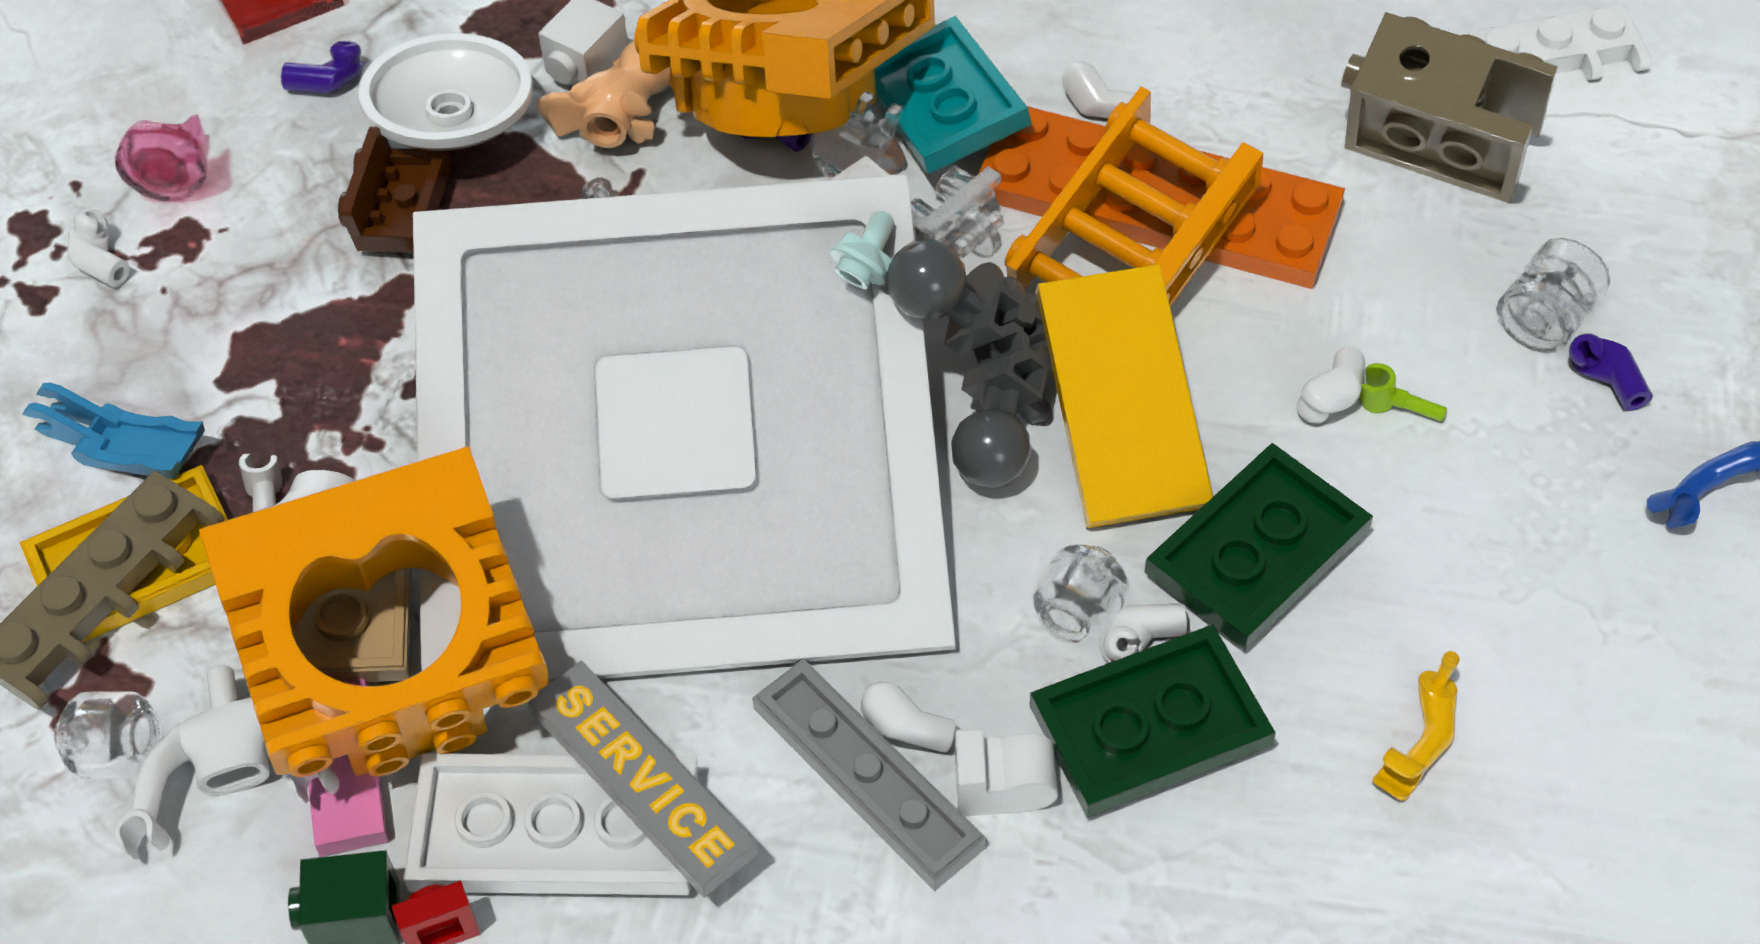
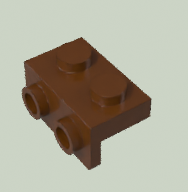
M369 127L362 148H358L355 152L353 161L354 171L347 191L342 192L338 201L339 221L343 227L347 228L357 251L414 253L413 212L438 210L452 167L447 151L391 148L388 139L381 135L380 128Z

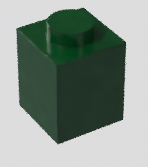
M387 850L300 859V886L291 887L288 894V913L292 929L294 931L301 930L308 944H399V928L392 909V905L399 903V878Z

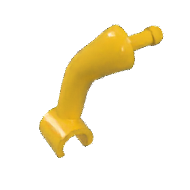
M1453 651L1444 653L1441 659L1442 663L1437 672L1425 671L1418 678L1419 698L1425 724L1420 740L1406 755L1391 747L1383 757V767L1372 779L1375 785L1401 801L1407 800L1423 777L1424 772L1451 745L1454 738L1458 690L1455 683L1449 677L1460 660L1459 655Z

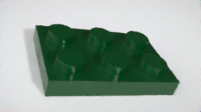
M1271 443L1146 558L1144 572L1210 624H1214L1215 628L1238 646L1246 650L1370 530L1373 515L1277 445Z
M1214 624L1030 692L1029 706L1044 736L1052 740L1055 757L1086 818L1273 746L1276 734Z

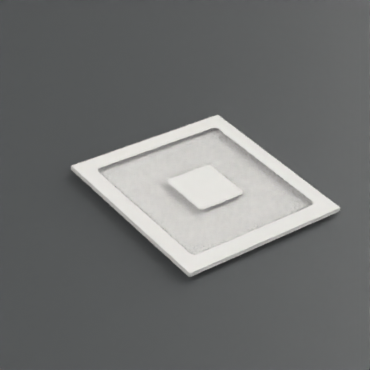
M908 174L413 212L417 462L469 446L494 514L499 538L504 545L508 563L521 593L523 605L530 618L537 644L547 665L549 683L553 682L581 660L599 679L798 663L803 658L807 662L955 650L923 320L901 312L888 293L887 280L884 285L870 283L867 289L859 288L844 280L835 272L834 268L837 262L830 255L833 245H837L848 231L861 238L871 215L877 211L889 213L894 220V226L882 250L885 254L893 259L899 250L914 241ZM419 569L422 672L439 658L451 642L460 618L461 596L459 588L450 581L430 571Z

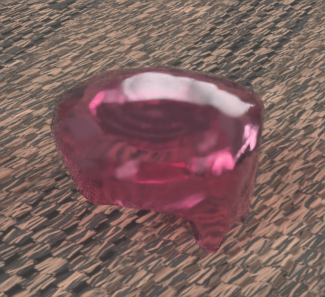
M196 114L190 116L182 124H169L148 120L137 121L128 128L120 140L115 155L116 170L128 186L145 197L159 201H179L188 198L202 187L206 179L210 138L209 135L204 133L200 118Z

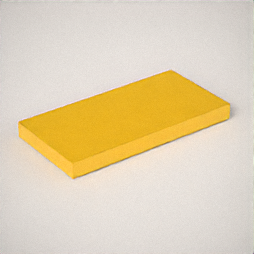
M1160 264L1039 283L1036 288V295L1086 529L1199 510L1213 497Z

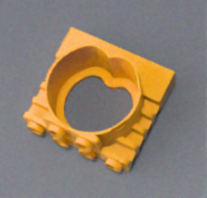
M668 0L639 17L634 35V44L639 54L640 68L643 73L658 74L671 66L670 86L674 91L677 112L690 113L693 111L697 121H701L717 131L734 135L776 137L814 134L843 126L850 120V112L865 109L876 101L875 68L935 27L934 0Z
M469 446L199 529L220 601L225 610L231 635L239 655L245 681L253 701L255 714L263 734L265 747L275 773L278 775L291 774L294 777L313 775L328 768L333 763V759L347 755L355 776L369 773L370 776L378 777L403 769L408 765L409 759L420 756L422 753L436 750L439 754H449L460 751L473 744L476 736L487 732L484 708L496 704L502 708L522 705L535 698L539 690L549 683L547 665L543 654L540 652L533 626L523 605L521 593L508 563L504 545L499 538L494 514ZM419 568L427 570L450 581L459 588L461 612L458 626L451 642L439 658L429 667L401 682L383 686H357L340 682L316 669L301 653L294 640L295 629L303 614L317 598L327 592L343 588L369 591L380 578L399 569Z

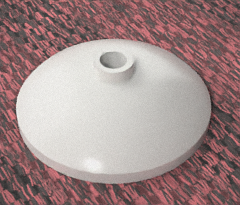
M464 33L424 36L406 41L387 50L367 67L358 87L361 112L371 127L380 128L381 135L399 144L430 151L463 149L495 138L521 118L530 104L533 93L530 69L518 52L497 40Z

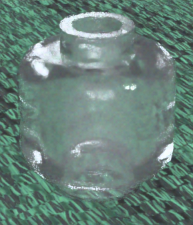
M1070 544L1060 548L1050 560L1033 589L1032 604L1042 627L1050 635L1067 643L1089 642L1103 637L1112 626L1128 598L1129 580L1123 567L1108 550L1099 546Z
M91 691L79 693L67 703L54 729V743L61 761L70 773L82 779L123 780L137 777L145 757L163 738L161 718L145 697L133 691Z

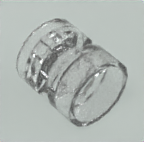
M1562 237L1549 239L1526 264L1523 273L1515 278L1500 297L1496 308L1498 320L1505 332L1522 346L1541 353L1558 352L1569 343L1583 324L1584 318L1594 310L1608 291L1611 282L1609 270L1602 258L1590 247L1576 240Z

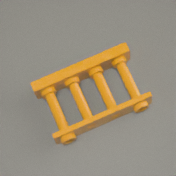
M1140 86L1128 104L1121 102L1114 108L1107 120L1104 136L1028 236L1020 235L1013 242L1004 261L1007 276L1019 281L1024 289L1028 287L1034 277L1044 282L1082 277V275L1050 257L1067 233L1071 232L1132 268L1160 264L1171 307L1260 185L1264 153L1242 142L1230 160L1224 157L1219 161L1151 125V91ZM1136 143L1205 181L1207 191L1197 205L1189 202L1185 206L1117 167ZM1103 187L1173 226L1172 232L1174 236L1164 250L1157 247L1152 251L1084 212Z

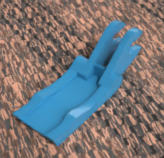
M51 382L43 383L36 395L55 398L61 402H54L50 407L39 403H29L22 414L46 421L38 423L34 430L45 436L75 445L76 447L71 454L76 461L83 465L148 476L155 470L168 479H175L205 432L203 422L184 421L174 416L153 417L138 415L124 411L109 403L104 404L101 408L74 392ZM80 423L87 424L90 426L87 428Z

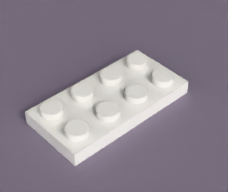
M422 753L404 873V882L408 892H416L423 887L435 884L447 886L461 880L466 893L690 894V883L571 755ZM674 756L698 781L699 768L697 757Z

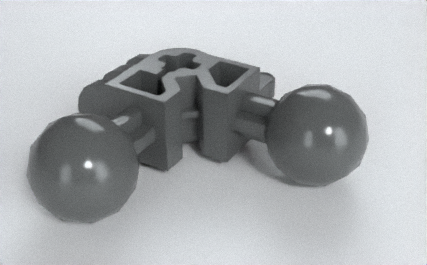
M934 239L912 241L899 250L889 264L887 271L888 293L901 312L917 319L942 318L944 315L949 317L944 345L958 355L973 350L979 366L965 371L961 390L981 403L982 409L976 410L959 423L951 440L953 464L965 480L983 488L1005 487L1023 474L1031 457L1029 433L1016 417V414H1020L1033 424L1046 421L1051 417V407L1043 399L1050 356L1037 295L1031 292L1025 293V289L1019 281L1010 276L1004 277L1000 267L994 263H982L966 276L965 264L952 247Z

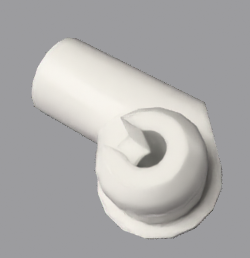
M83 209L75 214L74 226L69 230V260L76 268L111 287L121 286L128 277L130 267L128 262L108 252L109 234L105 230L108 223L107 218L100 211Z

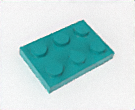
M956 16L936 24L934 28L875 68L876 102L928 174L1032 125L1026 104Z

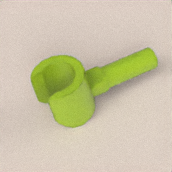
M1373 363L1366 367L1367 384H1361L1360 401L1367 411L1383 413L1395 406L1442 422L1447 407L1397 388L1395 372L1385 364Z

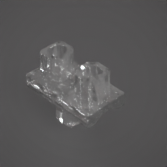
M954 165L941 176L936 185V199L943 203L935 210L921 199L914 198L911 201L914 241L934 239L952 247L961 258H964L970 252L981 258L988 259L1000 250L1002 245L1001 236L997 229L1005 222L1000 213V206L995 195V188L1001 183V175L988 166L977 176H974Z

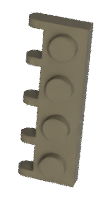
M154 470L0 623V685L33 708L40 710L49 701V697L38 686L66 658L83 666L92 657V653L81 642L113 610L126 618H130L139 609L138 604L129 596L134 588L159 563L175 572L185 561L182 555L174 548L199 522L206 527L224 522L222 514L209 503Z

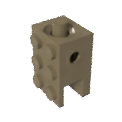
M1385 12L1366 56L1352 54L1343 74L1341 87L1351 90L1345 149L1511 204L1519 185L1530 135L1539 137L1543 128L1558 66L1545 63L1542 59L1530 53H1514L1486 44L1482 39L1473 35H1457L1432 27L1416 17H1401Z

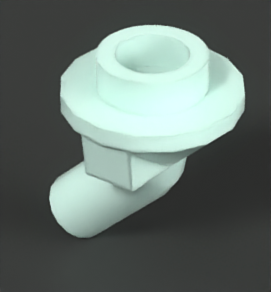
M884 211L874 212L861 238L848 231L838 244L833 245L830 250V255L837 262L834 268L835 272L854 286L867 289L870 283L884 285L887 280V271L892 258L882 250L894 226V220L889 213Z

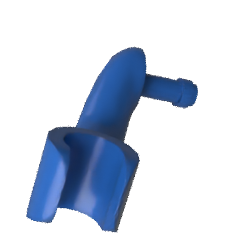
M1750 441L1699 465L1676 488L1650 495L1647 499L1648 509L1652 513L1669 509V519L1666 523L1668 529L1695 523L1700 514L1698 499L1702 495L1737 475L1747 474L1754 470L1760 474V441Z

